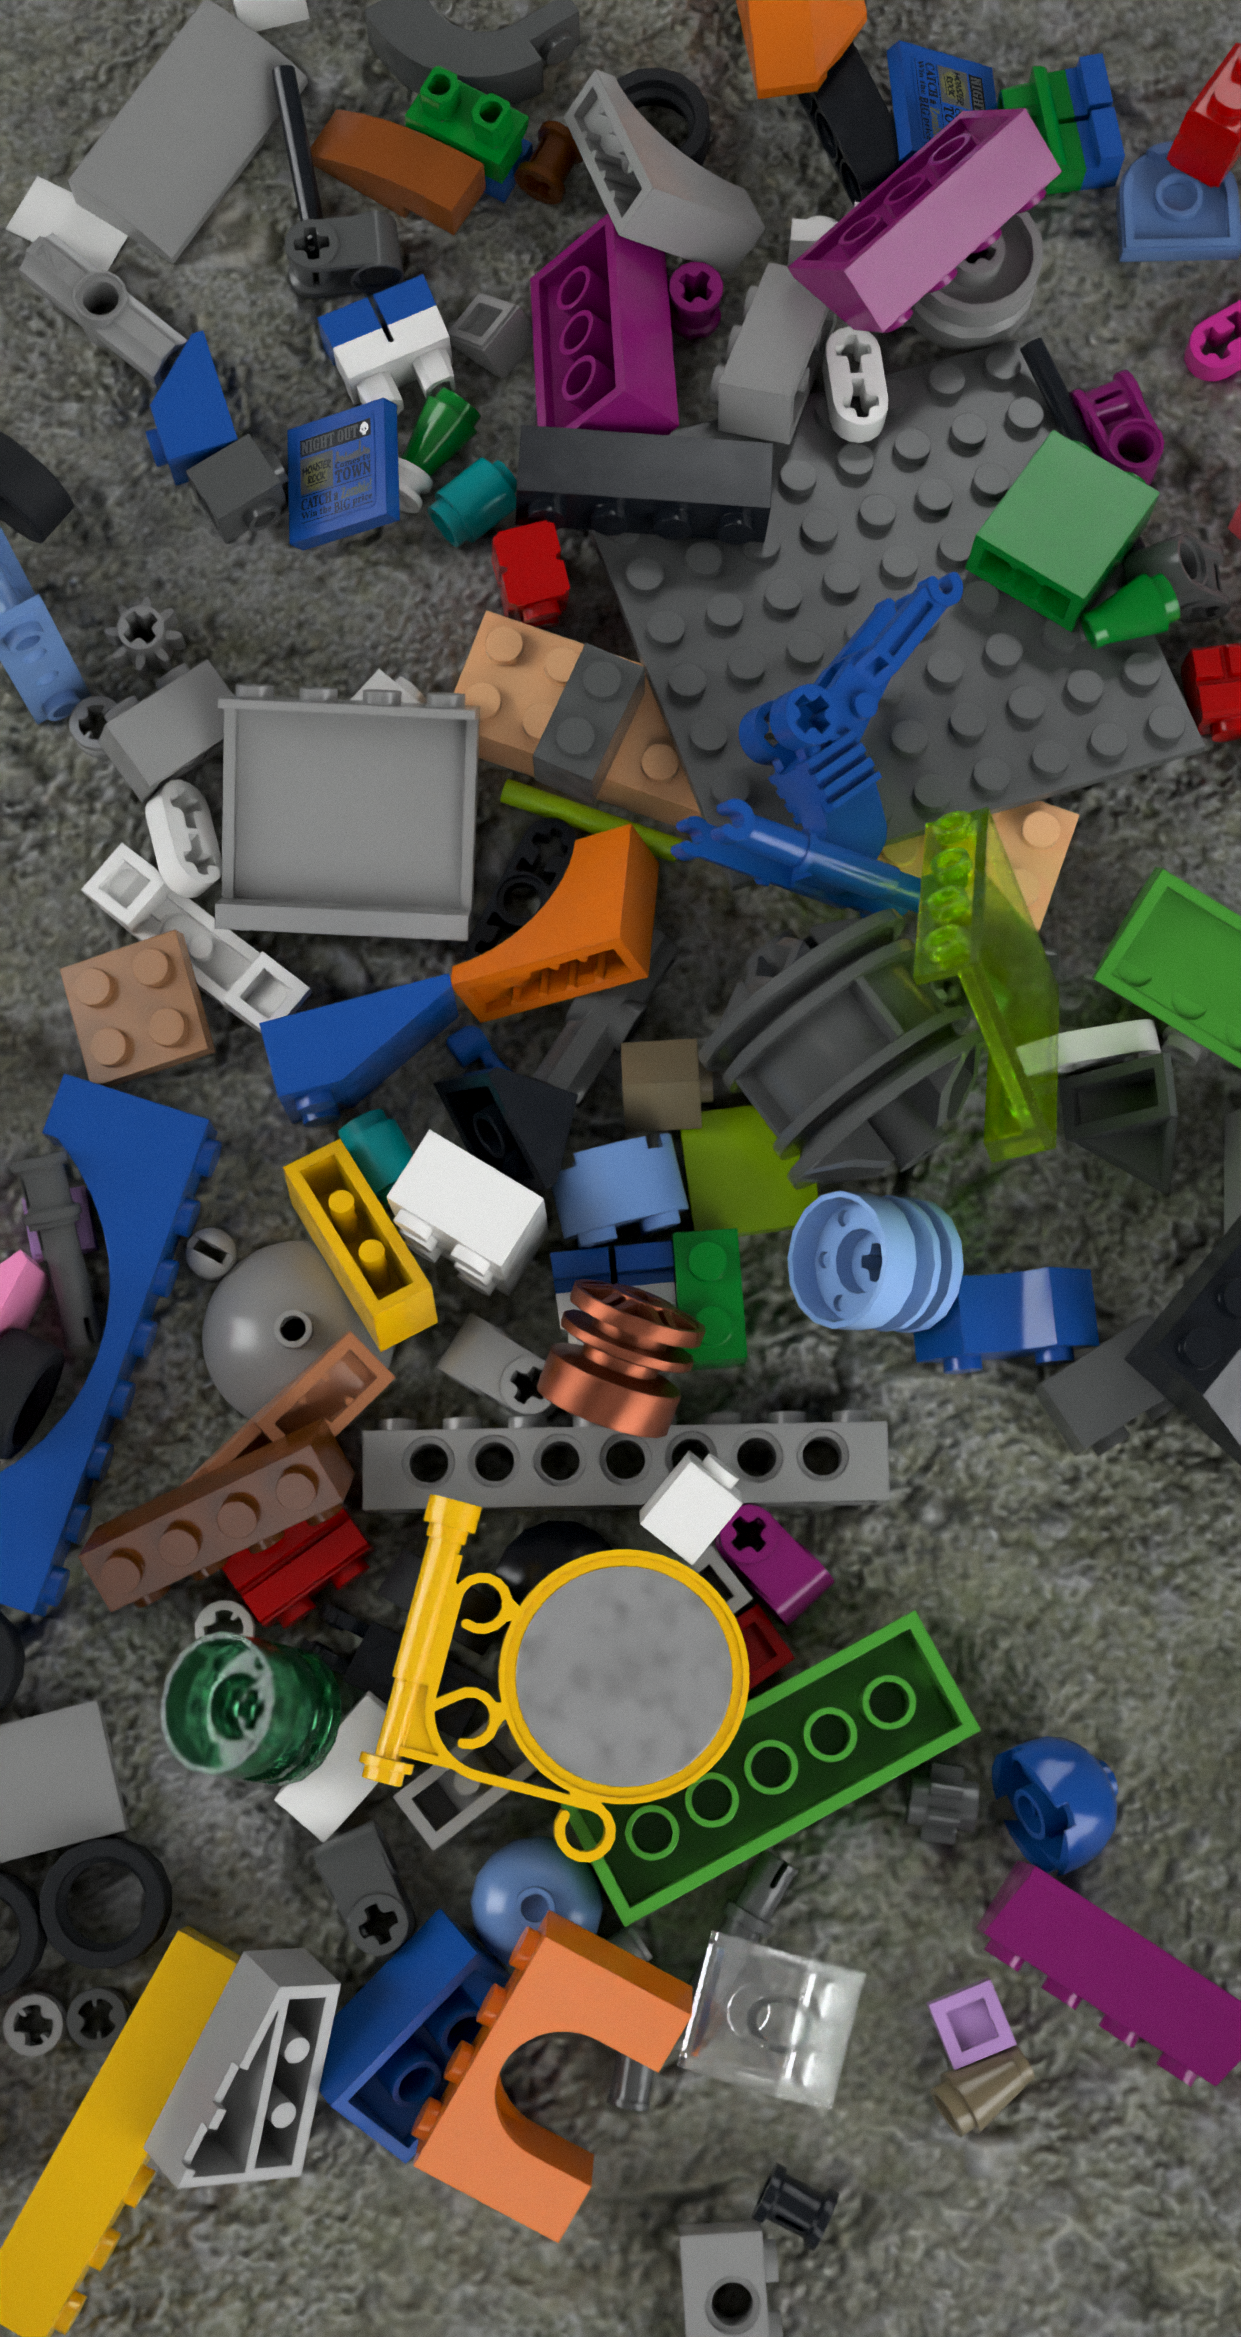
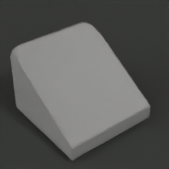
M478 293L448 331L451 346L490 373L501 378L508 376L533 344L532 324L521 307L483 293Z

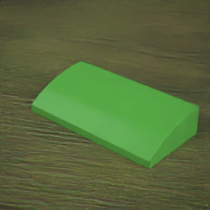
M1156 866L1122 921L1092 978L1241 1069V916L1168 871Z

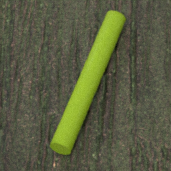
M509 778L501 793L500 802L545 818L563 820L571 827L591 834L632 824L654 856L674 863L677 858L671 854L670 849L673 845L683 842L681 838Z

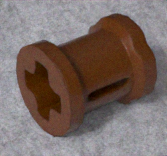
M548 120L542 123L538 131L539 143L529 161L519 164L514 178L518 186L530 197L545 204L555 205L560 203L566 192L564 182L574 164L583 162V158L568 126L558 121Z

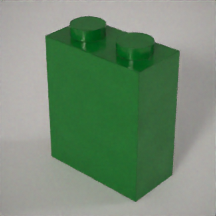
M1052 430L975 535L965 569L1072 632L1080 621V615L1088 610L1146 528L1160 492L1147 485L1138 475L1123 471L1097 456L1085 444L1076 440H1070L1057 431Z

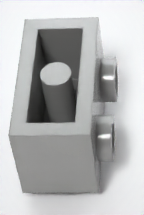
M208 659L191 670L186 663L178 665L156 682L155 685L158 691L141 702L138 701L135 695L130 696L114 706L104 716L108 723L105 724L98 743L142 803L151 798L170 780L182 778L223 751L224 708H218V698L232 694V692Z

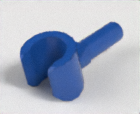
M473 1025L464 1026L447 1038V1047L462 1068L480 1058L486 1069L500 1067L512 1071L498 1058L486 1036L478 1027Z

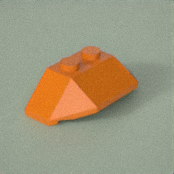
M736 0L757 98L765 99L818 91L827 78V71L843 56L867 22V10L864 0Z

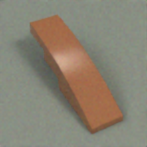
M347 1331L257 1412L182 1485L323 1417L334 1437H336L396 1377L351 1331Z

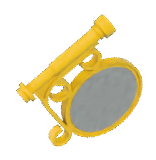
M430 1494L423 1521L429 1523L426 1536H429L392 1674L395 1679L375 1753L361 1751L359 1762L365 1764L362 1777L402 1787L404 1775H412L414 1764L402 1761V1757L453 1769L460 1775L480 1783L592 1811L601 1818L604 1826L603 1836L595 1847L588 1850H578L567 1842L565 1826L570 1818V1813L566 1809L559 1810L554 1820L553 1835L557 1846L568 1858L577 1862L589 1863L601 1859L610 1851L616 1833L613 1817L602 1803L639 1804L655 1801L677 1793L706 1774L720 1760L730 1746L744 1716L749 1691L748 1655L738 1622L718 1591L694 1570L664 1555L641 1550L615 1549L601 1551L567 1562L543 1578L526 1595L520 1605L512 1599L509 1587L502 1579L490 1573H475L466 1576L457 1584L456 1580L463 1555H459L461 1546H465L468 1533H476L482 1508L462 1501ZM477 1583H486L496 1589L501 1599V1608L498 1615L489 1622L475 1623L469 1619H463L461 1627L472 1633L487 1634L498 1630L502 1625L510 1621L503 1638L498 1663L500 1702H496L489 1693L477 1687H462L436 1697L462 1598L466 1590ZM464 1698H476L482 1701L489 1713L488 1724L485 1730L472 1738H459L457 1745L461 1749H476L486 1745L494 1738L499 1726L505 1720L511 1735L527 1759L543 1775L567 1790L568 1793L480 1771L463 1764L443 1744L436 1727L435 1711Z

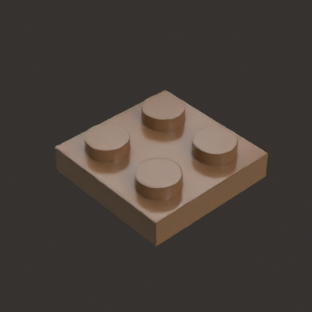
M172 930L60 968L90 1082L110 1088L216 1052L183 933Z

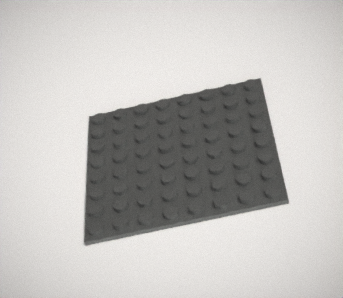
M1018 339L885 374L889 400L888 411L882 431L871 441L863 443L849 442L841 438L833 430L829 419L825 391L808 396L790 444L718 431V419L672 431L669 436L773 443L771 511L764 543L748 542L734 545L725 543L720 539L693 537L668 540L658 535L622 533L609 536L589 530L640 662L645 667L646 677L702 818L709 824L717 827L729 823L732 825L731 819L718 814L716 807L722 802L736 798L745 801L751 807L754 814L802 831V823L798 825L794 823L793 818L795 816L792 812L788 813L784 806L786 801L784 798L780 799L776 792L778 790L776 784L772 785L768 779L769 776L775 773L774 765L758 764L751 760L743 751L739 741V726L742 718L751 709L770 700L777 699L792 689L805 684H814L821 672L828 667L874 611L877 603L887 598H892L896 602V600L905 595L912 594L920 581L930 576H935L939 580L951 572H957L962 580L963 594L958 603L944 611L899 670L892 675L878 703L877 712L871 717L859 742H862L867 750L864 752L866 757H871L875 764L873 766L874 771H879L882 778L876 781L887 823V838L884 846L1204 751L1206 747L1155 635L1107 644L1095 650L1087 641L1080 621L1074 630L1070 632L965 569L977 532L1051 431L1055 430L1061 434L1020 352L1021 345ZM852 396L850 408H855L857 417H867L868 413H864L861 409L860 396ZM1121 563L1086 612L1094 609L1127 585L1125 570ZM767 722L769 731L764 738L771 745H774L778 741L771 731L770 722ZM722 867L731 891L757 884L752 877Z

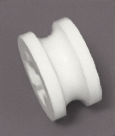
M398 457L399 510L407 513H417L423 504L420 494L429 493L433 481L421 468Z
M219 1600L209 1604L200 1612L195 1622V1637L199 1647L207 1655L216 1659H232L242 1655L250 1648L255 1638L256 1625L252 1614L244 1605L235 1601ZM223 1610L232 1611L233 1614L230 1619L236 1621L240 1618L244 1626L242 1634L233 1636V1647L229 1649L218 1648L220 1639H215L211 1642L207 1634L208 1626L218 1623V1612Z

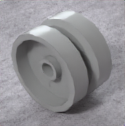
M1027 211L1014 214L1000 227L1002 230L1001 236L991 246L978 253H971L956 267L958 273L948 285L936 292L925 294L911 307L913 310V314L910 317L912 324L916 330L933 344L956 352H971L1008 341L1024 324L1044 260L1042 236Z

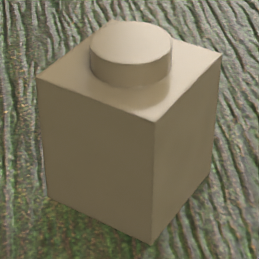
M697 1038L621 1043L622 1090L626 1133L702 1128L701 1102H713L712 1071L706 1070L703 1064H699Z

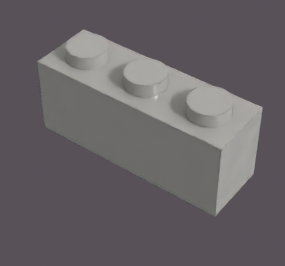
M768 262L759 286L751 285L749 287L744 304L743 325H734L729 336L726 366L717 365L710 387V402L718 404V431L784 444H790L823 360L826 342L834 332L837 324V315L792 276L787 265Z

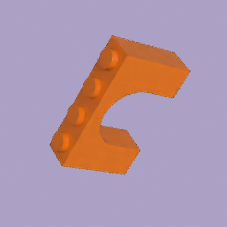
M549 1910L537 1931L527 1926L521 1934L509 1959V1965L515 1967V1970L504 1988L496 1983L490 1988L476 2017V2022L482 2024L481 2029L472 2044L461 2040L456 2047L443 2075L444 2079L450 2081L439 2101L431 2096L428 2097L414 2122L411 2135L419 2139L413 2164L414 2167L559 2243L592 2187L594 2154L534 2123L520 2113L504 2090L500 2076L502 2066L518 2047L537 2036L553 2032H573L596 2039L659 2073L692 2017L693 1987Z

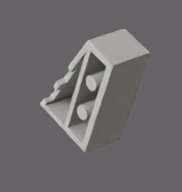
M305 1948L243 1951L143 2147L176 2189L301 2177L341 1983Z

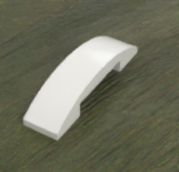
M121 843L81 889L86 896L139 941L172 930L183 933L198 988L260 1033L259 1023L294 1014L312 993L310 987L263 951L259 953L231 930L215 929V918L191 899L180 896L171 890L163 881L160 872L124 843Z

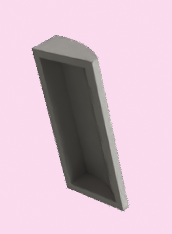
M203 0L68 179L76 204L174 264L281 121L272 70L281 65L294 66L300 94L308 84L307 76L279 50L242 21L212 1Z

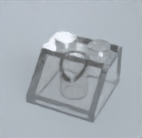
M712 1930L692 2006V2017L687 2025L677 2066L775 2098L832 2110L865 1973L823 1957Z

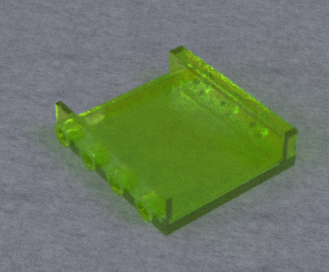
M989 807L970 812L953 811L943 815L937 821L926 823L913 978L916 986L956 975L960 978L989 1049L983 1144L991 1162L995 1163L1056 1148L1059 986Z

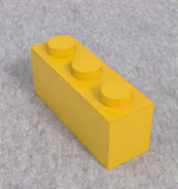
M341 1139L284 1166L283 1171L293 1208L379 1351L382 1352L438 1323L431 1284Z

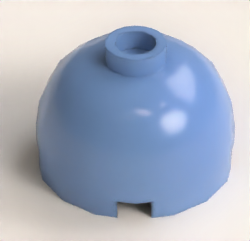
M542 1835L515 1839L495 1851L477 1874L470 1899L473 1926L483 1945L489 1953L511 1968L515 1967L509 1965V1959L521 1934L527 1926L537 1931L549 1910L596 1935L603 1911L600 1880L589 1862H577L568 1858L557 1846L554 1838Z

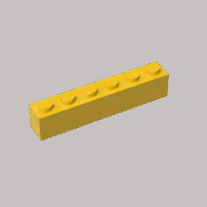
M190 1926L177 1931L0 2248V2324L21 2337H51L55 2330L63 2335L67 2334L87 2299V2296L77 2291L90 2267L101 2272L122 2235L113 2229L112 2226L123 2206L127 2204L135 2209L155 2176L156 2171L146 2166L151 2157L143 2147L241 1957Z

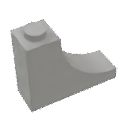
M595 69L564 115V119L618 235L693 262H704L716 270L732 275L765 230L746 189L718 177L683 154L639 113L621 89L615 76Z

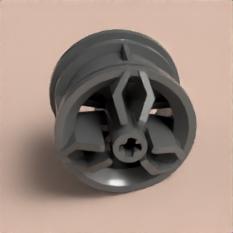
M896 909L882 910L865 918H852L814 925L809 929L811 936L804 938V940L799 939L795 932L790 929L768 941L746 962V966L749 968L746 980L740 982L735 987L719 1027L711 1034L699 1052L698 1058L706 1070L718 1071L728 1067L723 1075V1082L732 1093L744 1092L776 1135L777 1139L773 1144V1149L780 1159L787 1160L800 1155L799 1160L787 1175V1179L796 1190L806 1188L815 1183L836 1184L878 1177L885 1172L884 1168L892 1162L903 1172L921 1161L948 1138V1135L942 1129L943 1124L946 1122V1118L952 1121L959 1116L977 1078L979 1062L988 1054L996 1042L995 1038L986 1028L973 1031L967 1035H960L970 1023V1016L962 1006L947 1009L916 969L914 963L918 959L920 951L909 938L897 940L905 927V920Z

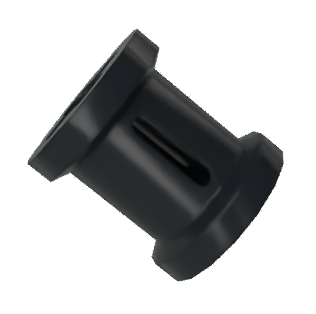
M776 2162L757 2200L752 2219L760 2223L767 2219L802 2237L803 2246L814 2251L829 2224L838 2201L839 2193L830 2188L822 2193L788 2175L787 2168Z

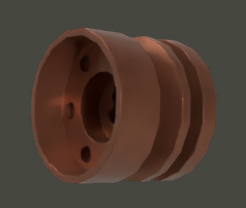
M589 1279L575 1280L570 1294V1301L580 1310L564 1311L561 1318V1326L572 1336L584 1342V1345L570 1343L553 1344L540 1375L537 1391L548 1401L563 1410L600 1426L639 1437L660 1438L666 1436L680 1401L681 1392L672 1382L658 1374V1371L672 1373L690 1372L694 1364L693 1356L683 1348L692 1349L700 1347L706 1332L704 1325L694 1317L674 1307L667 1300L639 1288Z

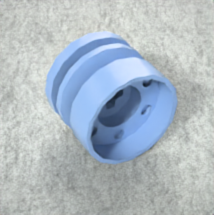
M844 1190L820 1195L804 1209L792 1231L787 1257L789 1284L798 1306L814 1323L831 1329L863 1331L875 1329L880 1332L912 1333L930 1329L947 1315L959 1294L964 1269L962 1242L952 1218L936 1203L917 1197L878 1196L872 1193Z

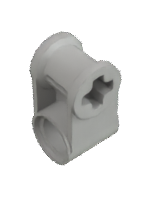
M469 1313L436 1366V1369L483 1398L485 1396L517 1416L549 1417L559 1408L545 1397L540 1400L537 1397L531 1396L525 1404L521 1403L523 1394L517 1388L518 1382L522 1378L533 1381L538 1374L542 1373L546 1361L520 1346L515 1339L494 1325Z

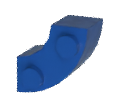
M1044 1267L1004 1274L962 1275L959 1294L947 1315L930 1329L913 1332L916 1363H943L944 1374H963L983 1370L982 1361L1035 1356V1364L1037 1366L1074 1362L1073 1350L1100 1346L1091 1269Z

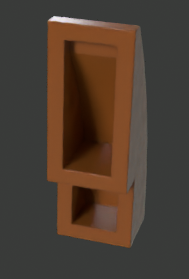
M337 109L310 147L313 165L405 219L410 211L452 235L456 234L486 190L483 163L418 131L358 112Z

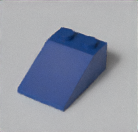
M448 973L261 1022L259 1025L277 1096L292 1124L303 1121L305 1127H318L339 1120L341 1118L340 1111L355 1107L455 1021L459 1014Z

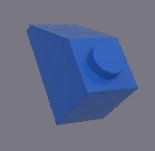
M204 331L191 334L150 404L157 428L145 431L156 466L160 467L168 464L176 486L189 482L186 470L238 440Z

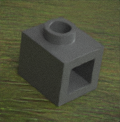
M249 433L186 470L195 498L226 544L248 530L255 532L268 527L279 517L280 512L288 507L282 484L289 479L281 462L271 448L261 452Z

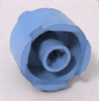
M660 1134L657 1139L658 1147L650 1149L648 1148L646 1136L573 1153L575 1162H572L573 1167L562 1171L560 1168L557 1183L551 1186L564 1240L576 1239L579 1250L592 1249L615 1243L618 1238L616 1230L639 1225L641 1236L677 1228L678 1224L681 1223L679 1213L689 1210L671 1134Z

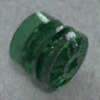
M226 1631L202 1636L180 1653L166 1676L160 1701L162 1733L172 1755L189 1770L212 1776L237 1780L243 1779L274 1786H283L302 1781L323 1764L336 1742L342 1717L340 1688L329 1665L315 1653L302 1648Z

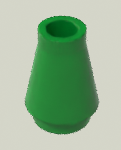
M442 387L435 398L432 396L427 397L406 449L400 458L415 464L431 478L442 465L477 434L474 427L480 420L481 415L459 395Z
M1142 573L1094 609L1081 614L1080 622L1087 641L1096 650L1107 644L1167 632L1169 624L1179 620L1180 607L1173 587L1162 573H1157L1151 577Z

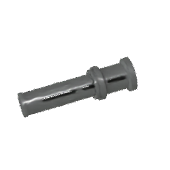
M67 1150L9 1163L11 1173L18 1174L28 1210V1213L23 1216L24 1225L29 1227L30 1232H37L64 1339V1349H72L90 1345L89 1341L93 1343L102 1341L104 1332L101 1329L75 1221L80 1220L79 1213H82L79 1202L72 1200L64 1163L69 1159Z

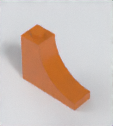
M627 824L575 840L573 854L562 880L537 914L498 946L471 960L452 966L451 983L453 990L480 1023L649 977L659 862L633 825Z

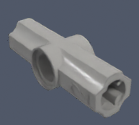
M52 233L47 237L39 236L26 250L23 263L18 269L21 278L82 326L85 335L93 344L101 348L111 349L154 385L159 386L164 382L188 340L131 296L127 292L125 284L117 275L109 271L97 269L55 234ZM108 304L116 305L115 309L107 314H94L95 310L101 306Z

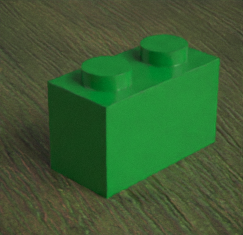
M738 1229L672 1233L676 1307L702 1323L706 1331L700 1347L692 1349L683 1348L693 1356L694 1364L691 1371L745 1367L748 1355Z

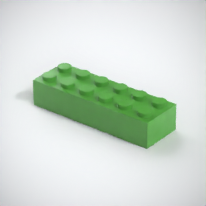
M916 1610L747 1701L744 1716L730 1746L720 1760L693 1784L668 1797L639 1804L602 1803L613 1817L616 1826L615 1840L610 1851L601 1859L592 1861L591 1864L621 1922L626 1927L981 1731ZM561 1803L562 1808L570 1813L569 1822L583 1849L588 1850L595 1847L603 1836L604 1826L601 1818L592 1811Z

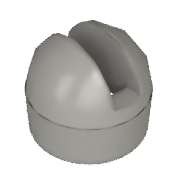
M204 1228L197 1231L191 1236L185 1249V1258L190 1269L198 1277L209 1281L223 1279L237 1264L239 1257L238 1248L234 1240L228 1233L218 1228ZM203 1241L209 1246L226 1253V1256L222 1263H219L196 1251L197 1245Z

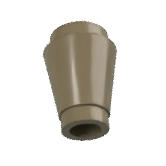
M1015 2045L957 2070L951 2069L940 2074L941 2083L930 2089V2093L940 2114L956 2135L962 2137L971 2130L979 2134L1025 2088L1026 2084L1035 2079V2074L1024 2054Z

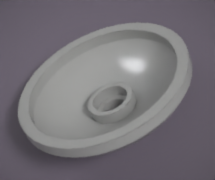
M287 1241L269 1245L238 1262L224 1276L215 1289L205 1313L202 1331L203 1354L207 1369L216 1388L233 1408L248 1419H251L347 1331H351L388 1370L392 1362L395 1345L382 1352L379 1351L313 1241ZM292 1319L302 1320L306 1326L303 1337L297 1341H288L283 1337V1327Z

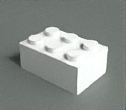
M430 1129L386 1196L395 1216L393 1222L400 1227L398 1233L405 1238L404 1242L409 1249L433 1263H436L440 1255L455 1263L454 1267L460 1271L457 1275L459 1279L487 1296H490L495 1288L507 1296L511 1294L549 1233L544 1198Z

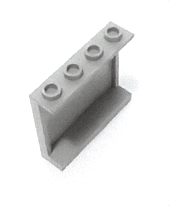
M252 683L236 684L235 695L227 694L218 698V708H224L222 887L221 899L215 903V929L468 941L473 932L480 706L465 705V694L446 692L427 693V703L401 702L402 691L382 689L363 690V701L338 699V688L317 686L299 687V698L274 696V685Z

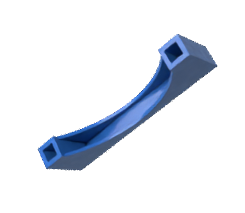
M65 1073L42 1133L54 1146L67 1150L92 1195L103 1227L109 1258L110 1295L107 1321L99 1352L81 1391L66 1414L46 1437L21 1459L0 1472V1604L43 1617L46 1616L49 1605L57 1607L65 1593L70 1576V1570L63 1567L71 1543L80 1544L89 1526L92 1507L85 1505L93 1481L102 1482L110 1467L114 1453V1445L107 1443L115 1419L124 1420L131 1408L136 1391V1383L129 1381L137 1358L145 1359L151 1351L158 1328V1323L152 1321L151 1318L159 1296L167 1298L174 1287L179 1270V1261L173 1260L180 1237L189 1238L195 1228L201 1206L200 1201L194 1200L202 1176L210 1178L213 1175L222 1148V1142L215 1140L218 1132L209 1119Z

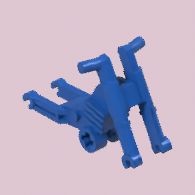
M951 572L939 580L935 576H930L920 581L912 594H907L896 600V602L892 598H887L877 603L874 611L828 667L821 672L814 684H805L792 689L777 699L770 700L751 709L742 718L739 726V741L743 751L751 760L758 764L774 765L775 773L769 776L768 779L772 785L776 784L778 788L776 792L780 799L784 798L786 801L784 806L788 813L792 812L795 816L793 818L796 825L802 823V831L754 814L751 807L745 801L733 798L718 804L716 807L717 813L729 817L732 825L729 823L717 827L698 816H689L676 823L677 830L689 834L692 843L686 840L673 845L670 849L671 854L682 861L700 858L752 877L757 884L764 887L772 884L841 910L850 908L858 911L861 918L886 909H896L901 916L905 915L908 910L921 913L940 903L967 893L970 888V880L966 872L961 869H954L926 881L904 873L896 866L877 860L887 838L886 818L876 781L882 778L879 771H874L873 766L875 764L871 757H866L864 752L867 750L862 742L859 743L871 717L877 712L878 703L892 675L899 670L944 611L958 603L961 599L963 583L959 574ZM767 722H770L771 731L778 741L774 745H771L764 738L769 731Z

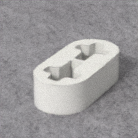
M850 326L840 328L832 333L827 340L822 363L829 419L833 430L841 438L849 442L863 443L871 441L880 434L888 411L889 400L881 350L877 339L870 332L853 330ZM842 353H853L855 361L860 362L858 373H850L849 360ZM852 396H860L861 409L864 413H868L867 417H857L855 408H850Z
M180 779L170 780L148 799L145 806L146 820L158 869L163 881L178 895L195 898L205 892L221 877L222 857L205 797L189 782Z
M1150 1019L1133 1020L1063 1032L1048 1036L1037 1042L1042 1071L1045 1076H1060L1097 1070L1161 1053L1155 1022Z

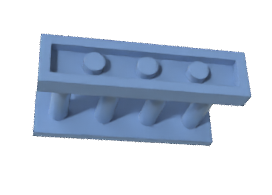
M0 526V661L37 725L46 720L58 721L70 716L73 708L81 700L90 697L91 694L39 594H35Z

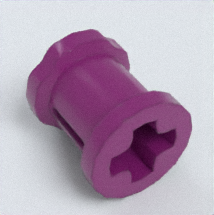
M689 262L681 265L674 271L669 281L671 328L679 336L688 340L709 337L717 330L721 322L719 303L723 296V281L720 274L712 266L704 262Z

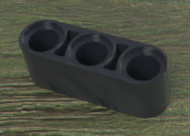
M852 41L843 56L827 71V78L818 91L797 95L854 206L855 202H861L905 162L899 161L895 122Z

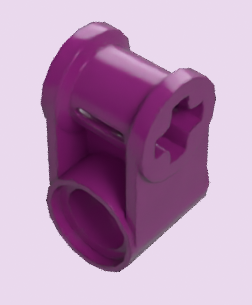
M1123 369L1113 375V381L1086 392H1083L1081 389L1070 391L1069 394L1101 458L1123 471L1138 475L1150 486L1163 454L1164 439L1162 432L1158 429L1144 402L1142 392L1134 376L1128 370ZM1126 452L1135 453L1141 456L1144 461L1139 463L1129 462L1120 454Z
M751 1504L741 1505L714 1539L715 1548L720 1556L743 1579L748 1589L762 1606L786 1628L793 1624L835 1583L825 1567L802 1544L794 1540L772 1515L762 1507ZM734 1521L742 1526L751 1521L757 1524L760 1529L754 1537L756 1543L760 1546L757 1551L750 1546L741 1550L734 1548L731 1543L737 1535L735 1528L732 1526Z

